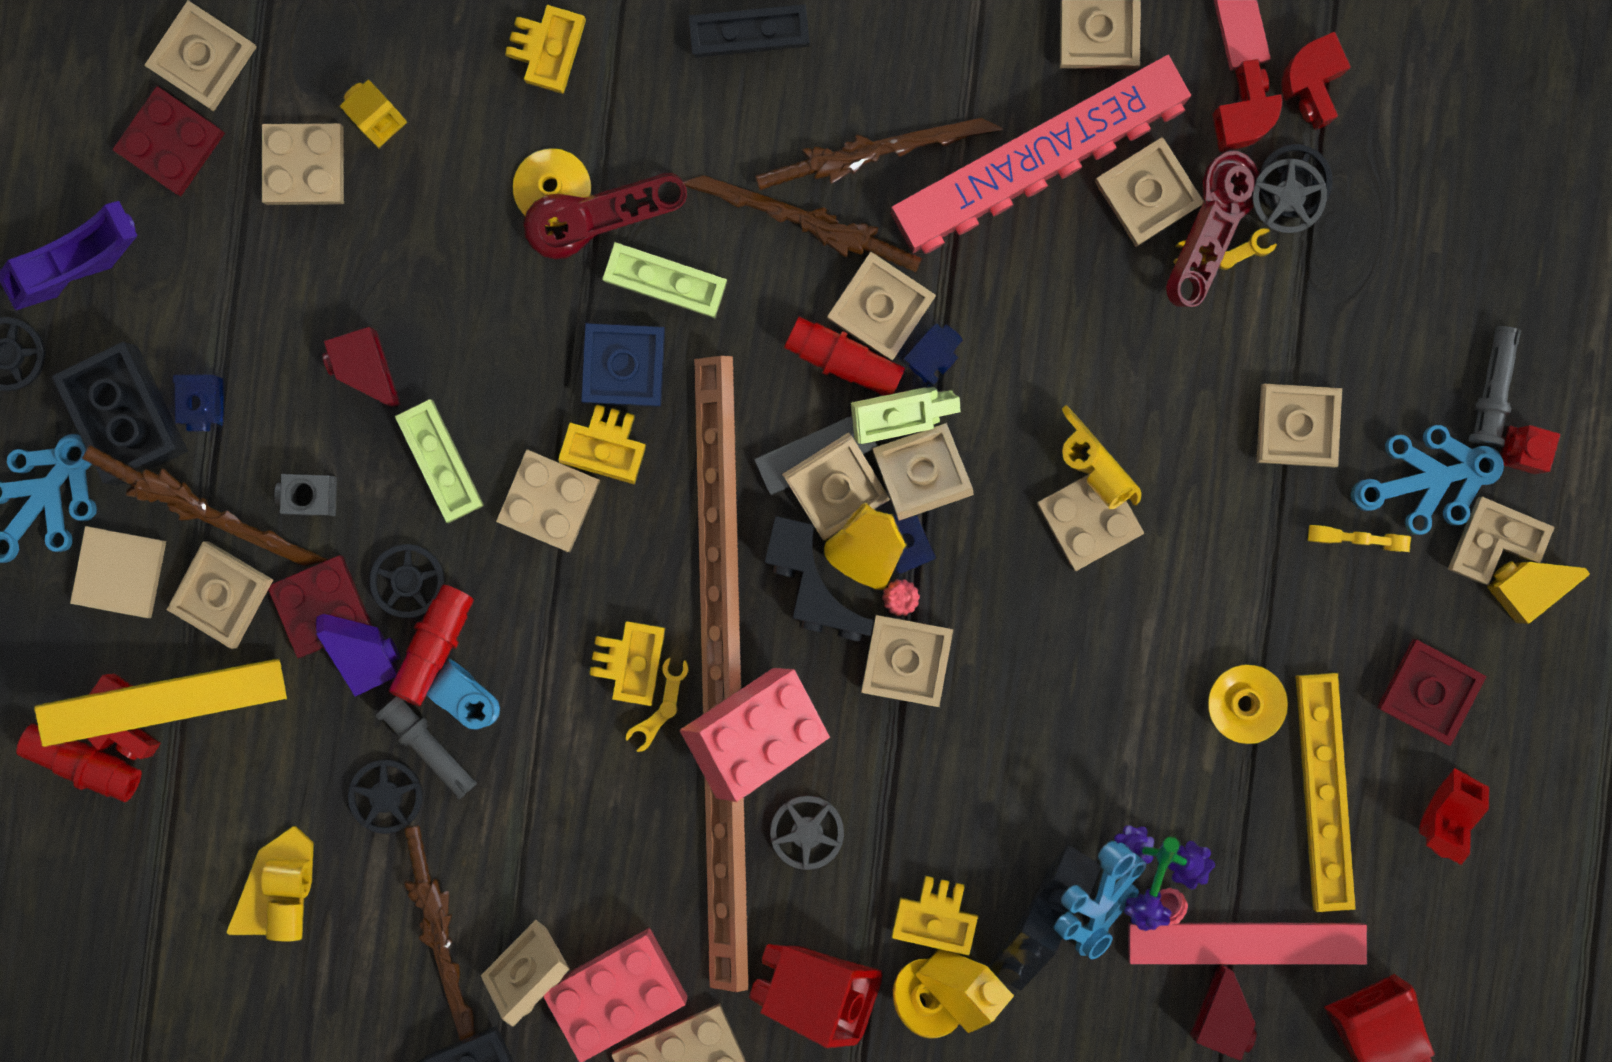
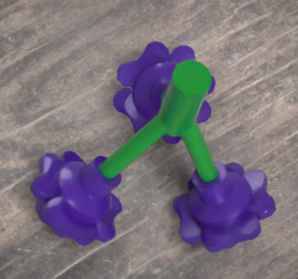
M1126 825L1123 828V834L1115 835V842L1126 845L1147 864L1152 862L1153 856L1157 857L1159 865L1151 889L1146 890L1145 895L1140 894L1136 898H1127L1124 912L1131 917V922L1143 931L1156 930L1159 926H1168L1170 924L1171 910L1162 905L1160 901L1161 893L1159 892L1167 865L1174 872L1172 880L1175 883H1183L1188 889L1193 890L1197 887L1198 883L1201 885L1208 883L1209 873L1215 867V862L1209 859L1211 851L1207 847H1199L1194 841L1187 842L1185 847L1180 846L1178 840L1173 837L1166 838L1160 849L1153 848L1154 839L1147 836L1148 831L1145 827L1134 828L1131 825Z

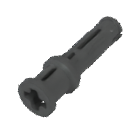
M1507 326L1495 327L1485 389L1482 398H1479L1478 402L1475 403V410L1478 411L1474 433L1470 434L1468 439L1471 443L1496 448L1505 446V440L1502 438L1506 416L1510 415L1512 410L1510 403L1507 402L1521 335V330H1517V328Z
M395 697L375 715L378 720H384L399 736L398 742L401 745L404 744L405 747L410 745L457 796L458 800L477 784L426 729L429 727L428 721L424 717L419 718L404 700Z

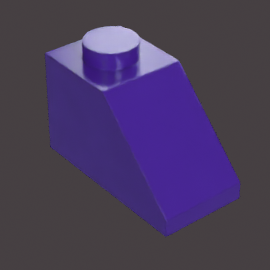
M327 614L316 617V634L355 697L396 677L398 673L397 660L401 658L394 641L391 638L385 640L378 627Z

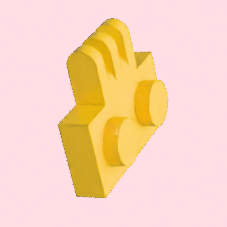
M550 5L546 6L542 23L516 17L514 26L527 30L528 33L524 35L511 32L509 40L523 45V49L507 47L505 55L512 59L529 63L524 78L526 83L564 94L586 18L583 15Z
M596 404L589 428L574 423L569 424L559 455V463L635 484L646 444L628 439L635 417L634 414L626 413L623 425L620 427L616 425L620 410L612 408L606 423L601 421L605 406Z
M626 621L623 640L596 636L595 644L601 647H610L609 654L593 652L592 660L607 662L606 669L590 667L589 675L616 680L613 700L652 706L665 628Z
M925 876L919 902L900 897L891 935L892 938L969 956L978 916L959 911L964 884L956 883L953 889V897L950 898L946 897L949 881L941 879L937 894H933L931 890L934 878Z

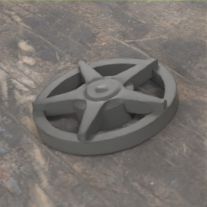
M1299 159L1276 161L1267 166L1255 180L1254 191L1252 192L1253 209L1259 220L1274 231L1296 233L1305 230L1320 218L1325 209L1327 189L1324 179L1315 167ZM1288 165L1286 181L1281 182L1277 186L1262 183L1272 170ZM1295 166L1308 171L1314 177L1317 185L1303 187L1300 182L1296 181ZM1260 188L1273 194L1272 198L1276 207L1269 219L1260 206ZM1319 190L1318 207L1309 219L1303 207L1306 195ZM1295 211L1304 223L1294 227H1285L1275 224L1273 221L1282 212Z
M803 795L788 800L777 810L772 820L770 836L775 852L785 863L798 869L811 870L820 868L835 858L843 843L844 827L838 811L832 804L817 796ZM801 802H813L822 805L824 808L815 817H801L793 805ZM788 809L795 821L792 826V832L777 838L776 829L778 821ZM828 810L837 823V841L824 835L820 824ZM794 841L796 845L803 849V862L791 859L783 852L779 844ZM819 843L834 846L833 850L825 858L809 863L811 848Z

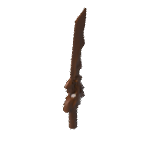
M978 118L874 142L858 134L855 136V141L846 142L844 144L845 147L839 151L832 152L828 148L823 149L815 146L813 149L804 148L802 153L807 158L806 160L771 170L768 173L764 172L755 175L759 190L816 173L814 179L829 176V183L832 184L850 172L854 175L861 166L870 161L876 163L881 155L894 152L900 157L918 146L938 143L945 147L968 136L1002 131L1003 129L983 118Z
M704 175L683 181L686 187L718 196L735 207L740 208L746 205L766 212L780 223L789 220L799 224L802 232L809 231L817 237L823 246L828 244L844 257H847L848 250L860 255L865 250L915 273L922 261V258L914 254H910L873 237L878 233V227L867 226V223H852L848 226L839 224L836 216L826 213L827 208L825 207L807 212L781 201Z
M91 445L88 446L82 457L88 463L130 484L132 487L127 489L125 495L136 497L140 501L149 500V502L159 500L160 502H166L169 511L178 513V519L181 521L199 518L232 535L301 565L327 561L326 558L285 541L271 530L260 531L241 522L229 511L219 512L209 507L205 498H198L192 493L185 482L181 484L164 469H161L160 475L147 469L141 473Z
M413 825L404 828L410 852L415 882L405 881L404 885L409 891V898L415 902V906L422 908L424 918L423 922L420 923V927L423 933L419 935V940L433 948L460 1040H464L475 1035L473 1009L465 1004L459 986V964L452 961L448 948L453 942L451 937H449V924L452 914H449V890L441 893L438 880L434 879L431 882L423 840H421L420 826Z

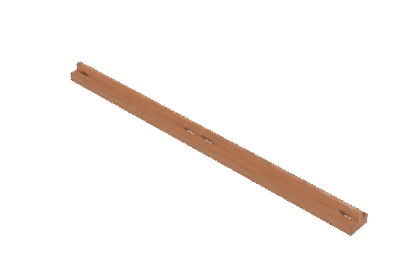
M732 356L694 359L703 714L741 690L734 368ZM705 778L710 988L740 992L748 990L749 977L744 797L737 802L717 799ZM730 958H731V978H730Z

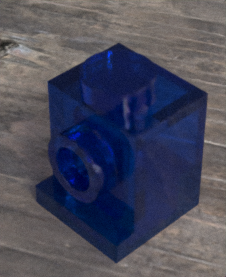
M935 324L904 358L903 363L932 388L939 380L934 373L938 370L944 375L959 358L954 351L962 343L963 339L950 326L945 325L941 328Z
M173 375V383H175V423L186 425V432H211V425H223V378L215 375ZM198 396L201 400V405L197 410H192V397Z
M897 515L893 516L900 535L908 533L914 538L913 546L909 549L904 548L895 567L897 573H904L936 559L917 515L898 520Z

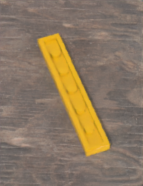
M278 658L35 705V713L42 747L283 700L287 699L281 663Z
M1338 673L1297 675L1296 686L1313 910L1315 912L1354 910L1355 895Z

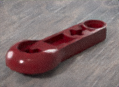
M1239 151L1224 152L1214 158L1205 171L1203 178L1204 202L1166 286L1168 299L1175 306L1194 307L1203 302L1240 219L1253 208L1252 192L1254 191V183L1259 172L1255 163L1244 153ZM1232 177H1235L1233 180L1234 185L1230 182ZM1200 247H1203L1202 253L1206 256L1205 261H1202L1203 256L1199 253ZM1186 278L1191 281L1193 286L1192 295L1187 300L1182 297L1180 290L1181 283Z
M663 173L585 198L565 194L545 195L534 201L526 212L523 223L525 238L531 248L541 256L551 259L568 258L579 252L597 234L677 210L686 201L687 189L682 178L678 175ZM669 181L676 183L680 188L679 197L673 202L661 200L658 196V189L661 184ZM651 187L652 198L657 207L650 208L649 201H645L637 205L638 211L635 213H631L629 208H621L620 205L626 202V195L633 194L635 199L647 197L644 188ZM557 217L559 222H567L568 228L563 227L564 234L556 236L554 231H547L545 225H551L549 219Z

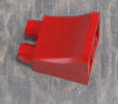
M768 944L762 957V964L775 969L772 981L757 979L753 983L749 995L751 1000L762 1007L761 1013L826 1048L855 1046L862 1039L882 982L883 975L881 971L802 946Z
M1396 974L1324 1007L1353 1062H1432L1430 1057L1435 1054L1421 1017L1414 988Z

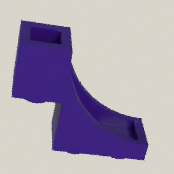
M119 201L104 205L91 219L67 235L39 249L9 259L0 271V283L14 309H22L56 298L70 281L111 269L137 237L134 222L130 215L125 213Z

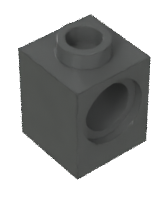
M281 474V483H277L275 486V504L280 506V514L336 516L337 477L328 475ZM308 484L313 490V499L308 505L302 506L297 500V491L301 486Z

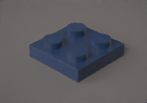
M586 323L582 403L661 407L665 328Z

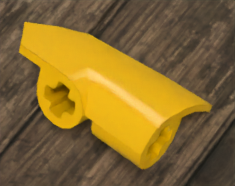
M1065 405L1062 408L1063 413L1077 430L1067 439L1063 446L1062 453L1066 464L1071 468L1090 474L1086 481L1087 484L1109 509L1117 508L1128 499L1136 506L1141 500V490L1084 423ZM1084 447L1089 448V450L1086 452L1090 455V457L1086 461L1081 459L1082 457H1084V455L1081 454V451Z
M863 503L851 515L844 527L825 543L824 554L829 563L846 576L871 588L884 590L906 544L898 531L892 515L875 511L867 503Z
M293 826L258 851L227 929V934L266 935V939L272 941H297L303 938L304 898L308 896L312 883L314 842L298 827Z

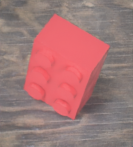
M772 668L680 729L715 797L734 802L739 801L830 738L795 669Z
M648 928L565 974L561 981L543 997L578 1061L584 1062L685 1006L688 996L652 930Z

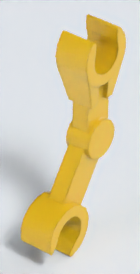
M1259 229L1251 235L1249 242L1226 251L1219 268L1223 270L1230 269L1235 263L1254 254L1257 256L1268 255L1275 249L1277 244L1275 243L1267 249H1262L1257 245L1256 241L1258 236H1262L1270 230ZM1186 240L1179 242L1176 247L1183 248ZM1200 247L1199 253L1203 256L1202 261H1205L1206 256L1202 253L1203 247Z
M1309 525L1308 541L1318 543L1350 541L1352 544L1383 545V550L1409 552L1411 536L1385 534V537L1372 536L1371 533H1345L1343 530L1332 527Z
M671 657L664 662L662 668L667 680L660 708L650 718L632 727L626 734V740L636 731H641L646 735L645 744L637 752L646 750L655 738L659 728L677 713L678 708L676 704L680 682L687 676L689 671V665L686 660L683 662V672L679 676H674L669 672L668 667Z

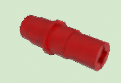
M800 316L798 317L784 346L785 349L823 369L822 373L828 375L830 372L850 383L855 382L882 396L894 393L905 367L868 350V347L846 337L847 333L844 331L839 334L817 322L814 324Z
M442 585L436 598L432 600L422 622H417L414 627L416 633L389 689L391 694L413 705L421 706L438 670L442 669L451 649H456L459 644L456 639L468 617L467 613L474 601L472 597L456 588Z
M35 723L25 729L17 744L16 753L18 756L52 770L54 774L72 781L73 786L80 790L87 788L103 796H111L122 802H127L135 793L141 780L142 774L140 769L128 765L126 761L104 752V749L98 750L93 745L90 746L79 740L42 747L39 727Z

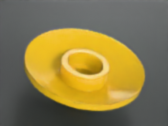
M544 149L528 156L518 167L513 180L514 199L524 215H526L527 210L534 201L545 195L565 194L584 198L590 196L591 181L582 162L571 153L560 149ZM548 179H555L557 181V188L552 192H547L543 188L544 182ZM557 217L549 219L551 225L545 226L558 227L566 225L567 222H559Z
M1239 665L1222 673L1214 682L1208 697V711L1214 726L1222 735L1238 743L1254 744L1270 738L1280 729L1287 714V695L1282 683L1273 673L1255 665ZM1243 696H1248L1251 699V707L1246 711H1242L1238 705L1240 698Z
M918 959L907 964L898 973L893 987L894 1006L901 1021L912 1032L925 1038H940L954 1031L959 1023L915 975L928 960ZM920 996L924 998L926 1007L921 1003Z

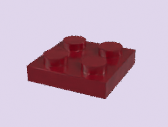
M157 86L117 142L113 151L181 197L225 132Z
M343 555L273 583L268 589L297 659L325 648L316 634L317 616L327 614L372 626Z
M1412 639L1376 709L1447 746H1451L1487 676L1417 639Z

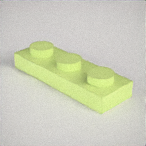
M616 242L614 243L602 279L604 282L712 318L716 317L727 284V279Z
M430 399L395 416L446 523H450L483 507L484 504L433 400Z

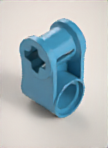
M448 658L442 669L438 670L426 695L469 729H479L492 725L500 715L498 700L481 686L466 669ZM483 702L485 706L482 712L486 716L475 718L473 715L476 709L472 705Z

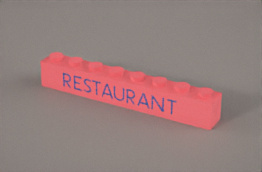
M1168 54L891 207L890 214L912 253L922 249L923 253L927 254L945 243L942 237L956 230L958 235H962L979 225L977 218L988 212L996 216L1014 205L1011 199L1025 192L1028 198L1048 187L1046 180L1059 174L1063 179L1082 168L1080 161L1094 155L1095 159L1098 160L1116 149L1114 143L1128 136L1129 140L1132 141L1151 130L1149 123L1162 117L1164 122H1167L1185 111L1183 105L1191 97V94Z

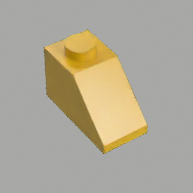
M369 79L364 84L357 83L352 86L344 95L345 101L340 105L343 111L378 148L407 123L404 117Z
M1510 561L1493 574L1496 580L1489 584L1487 588L1516 623L1529 624L1588 577L1590 573L1586 568L1534 562L1514 563Z
M937 949L915 974L967 1033L992 1023L1014 997L987 966L946 950Z

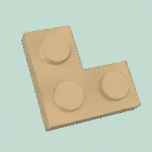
M1477 497L1448 570L1481 584L1489 585L1503 550L1527 561L1540 563L1555 527L1484 497Z

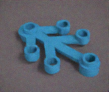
M1442 425L1431 426L1423 434L1424 444L1430 449H1442L1462 462L1447 467L1414 448L1407 436H1392L1385 444L1387 455L1393 459H1402L1424 473L1382 484L1374 479L1361 480L1353 486L1351 500L1358 509L1370 511L1381 507L1387 498L1428 488L1416 510L1405 519V527L1408 532L1414 535H1422L1431 529V516L1450 483L1465 479L1454 502L1448 503L1443 509V518L1448 524L1461 525L1468 521L1470 517L1469 506L1481 485L1492 484L1502 475L1504 462L1500 453L1489 446H1479L1471 449L1450 437L1446 427ZM1434 430L1442 434V441L1438 445L1434 444L1431 440V433ZM1395 440L1403 442L1405 448L1402 454L1394 452L1392 446ZM1482 458L1487 459L1490 463V469L1486 473L1479 469V462ZM1368 487L1376 491L1377 496L1373 502L1367 501L1364 496L1365 490ZM1454 506H1458L1462 510V517L1458 521L1451 517V509ZM1417 515L1421 516L1424 520V527L1421 530H1416L1412 524L1414 517Z
M70 434L64 436L58 441L54 449L31 452L16 449L8 455L7 465L10 470L16 473H28L34 466L54 464L55 466L45 478L8 483L0 481L2 489L0 504L6 503L9 498L31 496L4 532H0V542L6 540L9 544L8 552L4 555L0 553V563L10 562L17 556L19 552V539L44 507L48 531L45 536L47 548L51 551L63 552L71 547L73 538L64 526L60 486L68 476L73 498L69 505L70 515L80 521H88L95 516L97 507L95 502L89 498L86 470L92 464L82 459L87 449L80 435ZM75 447L81 450V457L78 461H73L70 456L71 450ZM23 454L26 457V465L19 469L16 466V458ZM84 501L88 505V512L86 515L80 516L77 507ZM57 533H61L64 537V543L61 547L55 546L53 538Z
M1115 841L1106 844L1098 855V859L1101 861V868L1104 871L1096 900L1089 898V895L1080 886H1072L1061 899V903L1070 912L1062 915L1054 926V930L1064 940H1076V951L1081 956L1087 955L1090 959L1098 958L1110 946L1113 938L1108 933V929L1124 911L1126 899L1137 897L1139 890L1132 882L1144 872L1147 866L1146 862L1136 853H1133L1123 843L1117 844ZM1080 912L1091 917L1090 922L1082 926V923L1072 913Z

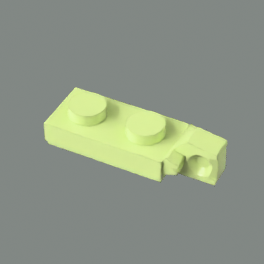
M924 387L852 402L854 439L858 444H864L934 429V424L940 422V416L960 412L959 396H956L952 390L937 392L935 387Z

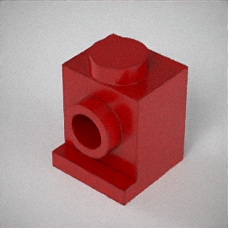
M1531 425L1519 428L1507 426L1504 437L1505 446L1500 451L1504 466L1532 474L1550 472L1561 434Z

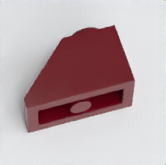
M366 327L324 341L327 352L322 353V357L330 376L335 374L337 380L391 407L401 405L376 330Z
M1218 964L1190 1036L1200 1045L1241 1061L1244 1052L1249 1053L1255 1043L1257 1031L1254 1030L1256 1023L1234 972L1227 965Z

